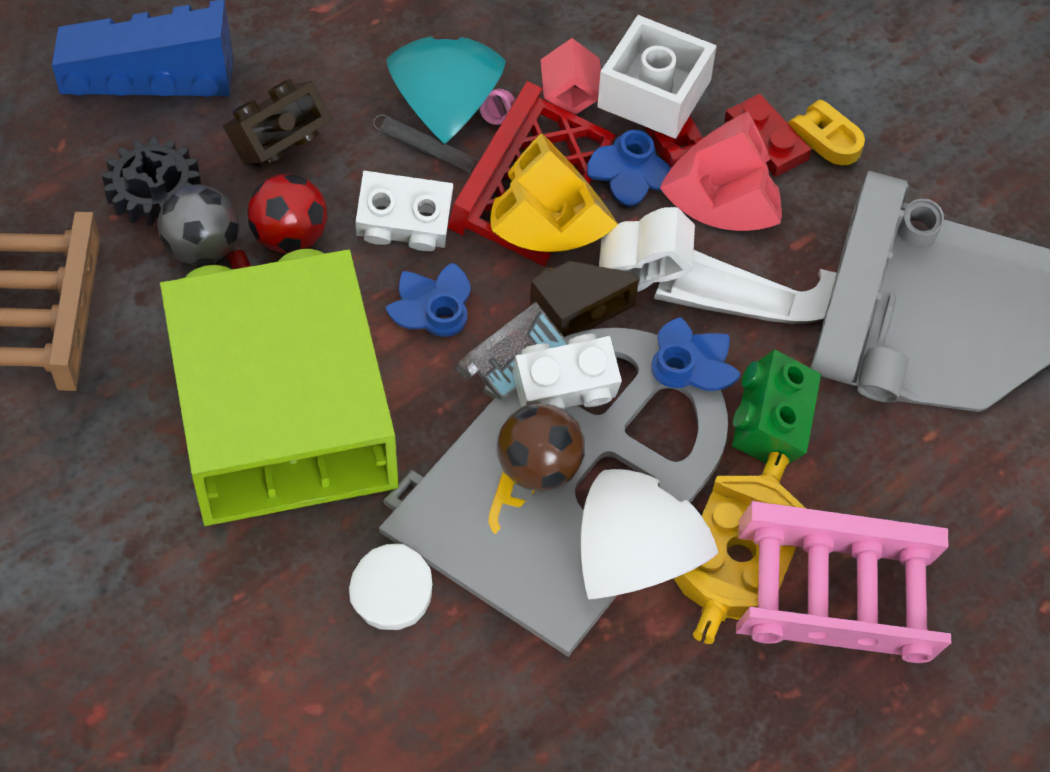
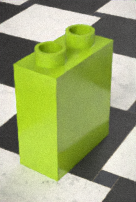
M300 249L286 254L278 262L234 270L225 266L209 265L191 271L185 278L160 282L191 473L204 526L399 488L395 433L350 249L326 254L314 249Z

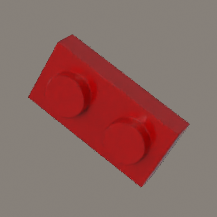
M761 94L726 110L725 123L747 111L749 112L770 156V160L766 162V165L774 177L809 160L812 149Z

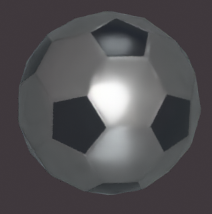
M199 184L183 187L169 196L162 205L157 220L159 238L167 252L181 263L194 266L214 264L228 255L236 243L240 230L238 212L231 200L216 188Z

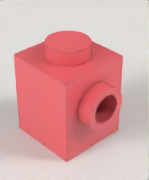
M571 38L540 59L543 95L546 100L575 115L598 101L601 64L600 58Z

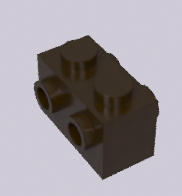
M291 79L285 80L267 91L270 98L260 104L252 100L232 111L235 118L222 126L243 164L260 163L261 167L267 166L285 155L282 150L294 143L298 146L312 140L319 135L317 129L333 120L313 81L293 84Z

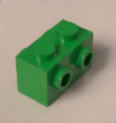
M775 349L759 361L750 363L741 379V385L744 387L741 404L733 418V426L736 428L732 447L764 463H767L771 452H779L776 466L782 454L789 459L788 465L805 455L808 449L821 373Z

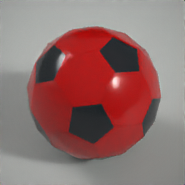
M277 174L263 181L252 193L247 208L248 225L256 240L269 250L280 254H288L296 250L312 247L322 236L328 219L326 200L318 187L308 179L295 174Z

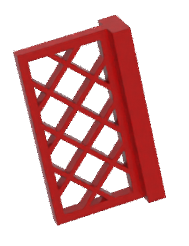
M526 81L454 202L448 222V229L462 236L466 229H469L545 267L553 252L529 250L506 241L492 231L491 223L482 220V215L485 211L492 210L495 198H492L495 193L497 197L505 193L502 181L510 179L508 172L513 162L515 164L521 156L520 150L526 149L542 133L537 122L541 115L557 122L561 130L543 135L551 143L566 141L571 155L565 157L573 166H577L579 173L589 185L593 179L587 176L586 163L589 162L595 151L581 153L575 139L588 137L600 143V147L611 146L616 135L540 98L542 88Z

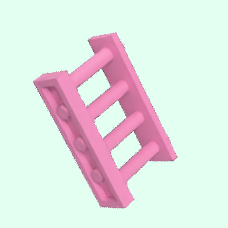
M755 501L751 502L739 519L738 539L752 540L759 546L758 608H748L736 623V634L752 635L754 641L766 644L790 640L902 655L904 661L911 663L929 662L951 644V633L927 630L926 566L931 565L948 548V528ZM782 545L803 547V550L808 553V614L779 611L780 546ZM832 551L852 554V557L857 559V621L828 617L829 553ZM880 558L899 560L905 566L906 627L878 624L877 560Z

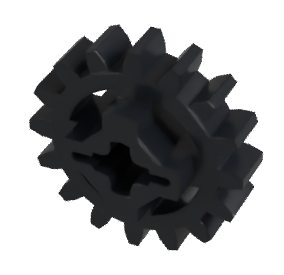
M152 137L147 146H143L138 139L134 140V149L131 151L120 147L117 149L120 159H108L106 162L108 172L102 173L104 192L108 204H113L115 214L118 216L127 212L131 223H135L140 217H145L147 225L152 226L155 222V217H159L162 205L169 196L183 187L202 185L197 159L190 158L189 149L183 147L176 151L175 142L171 139L164 146L158 144L156 137Z

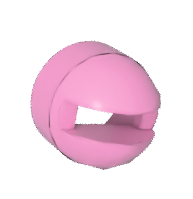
M498 88L492 90L479 107L482 117L494 125L501 124L506 117L503 105L496 95L501 97L507 113L516 100L511 92Z

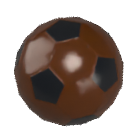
M536 403L520 408L505 421L497 438V456L504 473L515 484L526 489L544 492L559 488L572 480L585 456V439L578 422L568 411L555 405Z

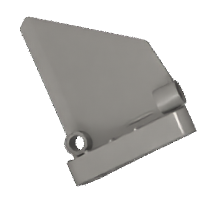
M867 170L854 206L810 368L821 373V377L855 386L861 395L879 402L892 403L899 401L975 412L984 411L1050 365V249L944 220L941 207L930 199L920 198L913 200L910 204L904 203L903 201L909 190L907 180ZM911 221H921L929 230L920 231L911 225Z

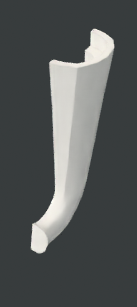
M693 250V269L680 278L660 282L654 299L765 321L807 324L824 319L836 273L820 269L818 272L820 281L817 286L811 290L801 292Z

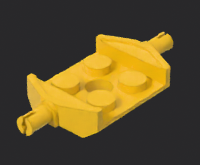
M771 452L760 476L716 477L713 491L703 511L702 518L712 533L719 553L701 566L674 578L683 594L702 607V616L696 630L693 632V637L700 642L705 630L708 629L704 643L713 644L721 621L725 622L726 618L740 620L749 607L758 608L759 546L752 540L738 539L739 519L751 502L805 508L780 484L785 468L789 463V459L784 454L781 455L776 466L779 452ZM733 545L745 546L751 551L753 558L747 562L735 561L728 555L727 549ZM780 546L779 589L796 546Z

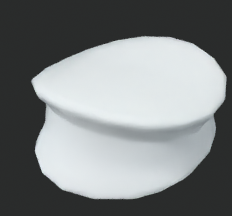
M386 544L372 549L360 560L352 573L349 585L350 602L356 612L369 625L378 629L400 630L414 625L425 614L431 602L433 586L431 569L421 554L404 544Z

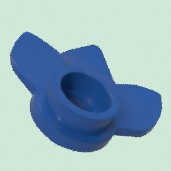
M629 130L619 136L614 145L600 147L592 154L587 165V176L595 180L610 181L609 189L613 198L622 206L632 207L641 203L649 188L663 192L660 187L671 168L668 163L656 156L654 142L647 133L640 130Z
M454 263L446 266L436 281L412 272L403 271L399 281L401 300L386 306V312L393 322L403 328L426 329L431 334L440 337L456 335L464 329L467 323V309L464 304L471 293L470 282L462 269ZM441 316H449L450 318L442 319V318H439V317H441Z
M680 317L668 322L661 328L657 337L659 351L655 353L651 363L652 374L659 383L670 388H683L692 385L705 391H719L734 385L739 380L740 372L733 366L724 363L728 355L730 343L728 334L708 333L692 335L690 327Z

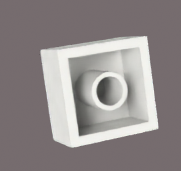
M637 15L600 72L597 107L676 139L711 81L717 45Z

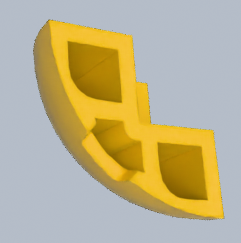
M542 133L526 148L508 172V176L512 180L510 188L502 196L495 198L490 218L492 231L501 238L519 247L542 252L566 251L585 246L605 236L618 225L593 188Z

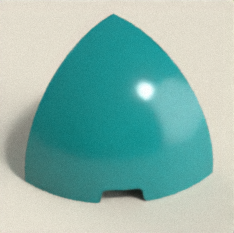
M433 37L422 38L404 45L386 58L391 77L403 97L419 118L444 144L466 124L483 104L497 84L506 64V60L488 46L464 37H460L458 40L434 39Z

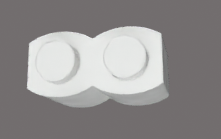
M678 207L660 208L645 215L640 221L621 222L612 231L601 237L599 267L634 273L639 279L637 292L647 288L653 282H664L680 278L693 269L695 224Z

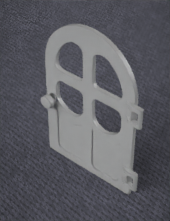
M598 328L581 331L562 338L566 345H568L570 339L584 334H595L596 338L610 336L615 357L629 361L635 366L638 374L604 414L594 415L579 406L565 408L578 422L585 439V456L579 470L571 481L559 488L544 492L535 491L532 495V490L514 483L510 496L526 501L520 508L502 504L498 517L501 529L496 534L491 531L488 519L503 472L497 456V438L500 429L508 417L521 408L516 386L505 395H502L493 383L490 382L483 389V392L494 400L426 476L422 477L413 470H410L398 484L399 488L393 489L383 500V503L392 509L393 512L379 527V532L396 544H404L421 554L429 566L568 657L617 597L615 595L590 600L587 597L581 563V525L584 510L578 504L575 496L576 489L581 481L600 459L613 457L637 472L658 479L660 481L658 486L678 501L687 500L691 503L717 469L726 446L728 414L721 390L705 391L692 385L683 388H670L659 383L651 371L653 356L659 351L658 335L641 330ZM665 388L675 389L685 394L692 402L697 418L698 433L693 450L687 458L679 462H673L629 437L625 432L627 426L653 395ZM410 485L415 487L403 501L398 499Z

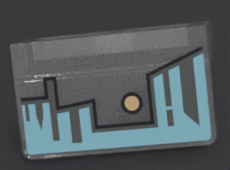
M535 302L469 352L454 368L466 382L478 374L496 398L502 400L516 389L512 373L516 355H521L523 349L532 345L545 343L549 344L550 348L568 345V342Z

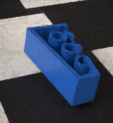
M225 0L210 1L209 8L192 10L190 5L173 7L172 14L151 17L149 12L132 14V18L129 21L115 23L111 18L58 27L52 68L59 93L120 96H230L234 57Z

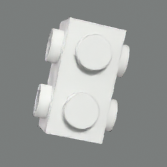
M363 170L356 216V235L364 236L365 241L379 245L390 244L391 240L408 242L409 247L420 251H433L435 247L445 248L453 183Z
M595 334L576 336L568 341V345L550 348L549 344L545 343L529 346L521 351V355L515 356L512 371L521 408L536 403L555 405L564 410L567 407L582 404L585 407L599 406L610 402L612 398L616 397L622 382L611 337L596 338Z

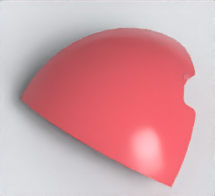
M748 111L718 127L689 149L670 169L660 187L666 197L682 212L712 227L733 231H752L769 228L781 223L782 207L779 187L774 184L768 174L769 170L766 162L770 160V156Z

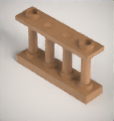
M75 212L72 230H66L64 234L0 233V251L64 253L67 257L66 266L59 267L58 271L0 270V288L58 290V293L61 294L59 305H53L51 309L0 308V327L51 328L52 332H54L53 342L47 343L45 348L0 347V366L44 367L46 372L52 373L57 390H77L101 241L93 212Z

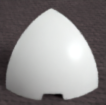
M603 470L589 490L581 525V563L588 600L629 593L668 581L701 566L717 555L719 552L712 533L695 507L687 500L678 501L658 486L660 481L652 476L630 470Z

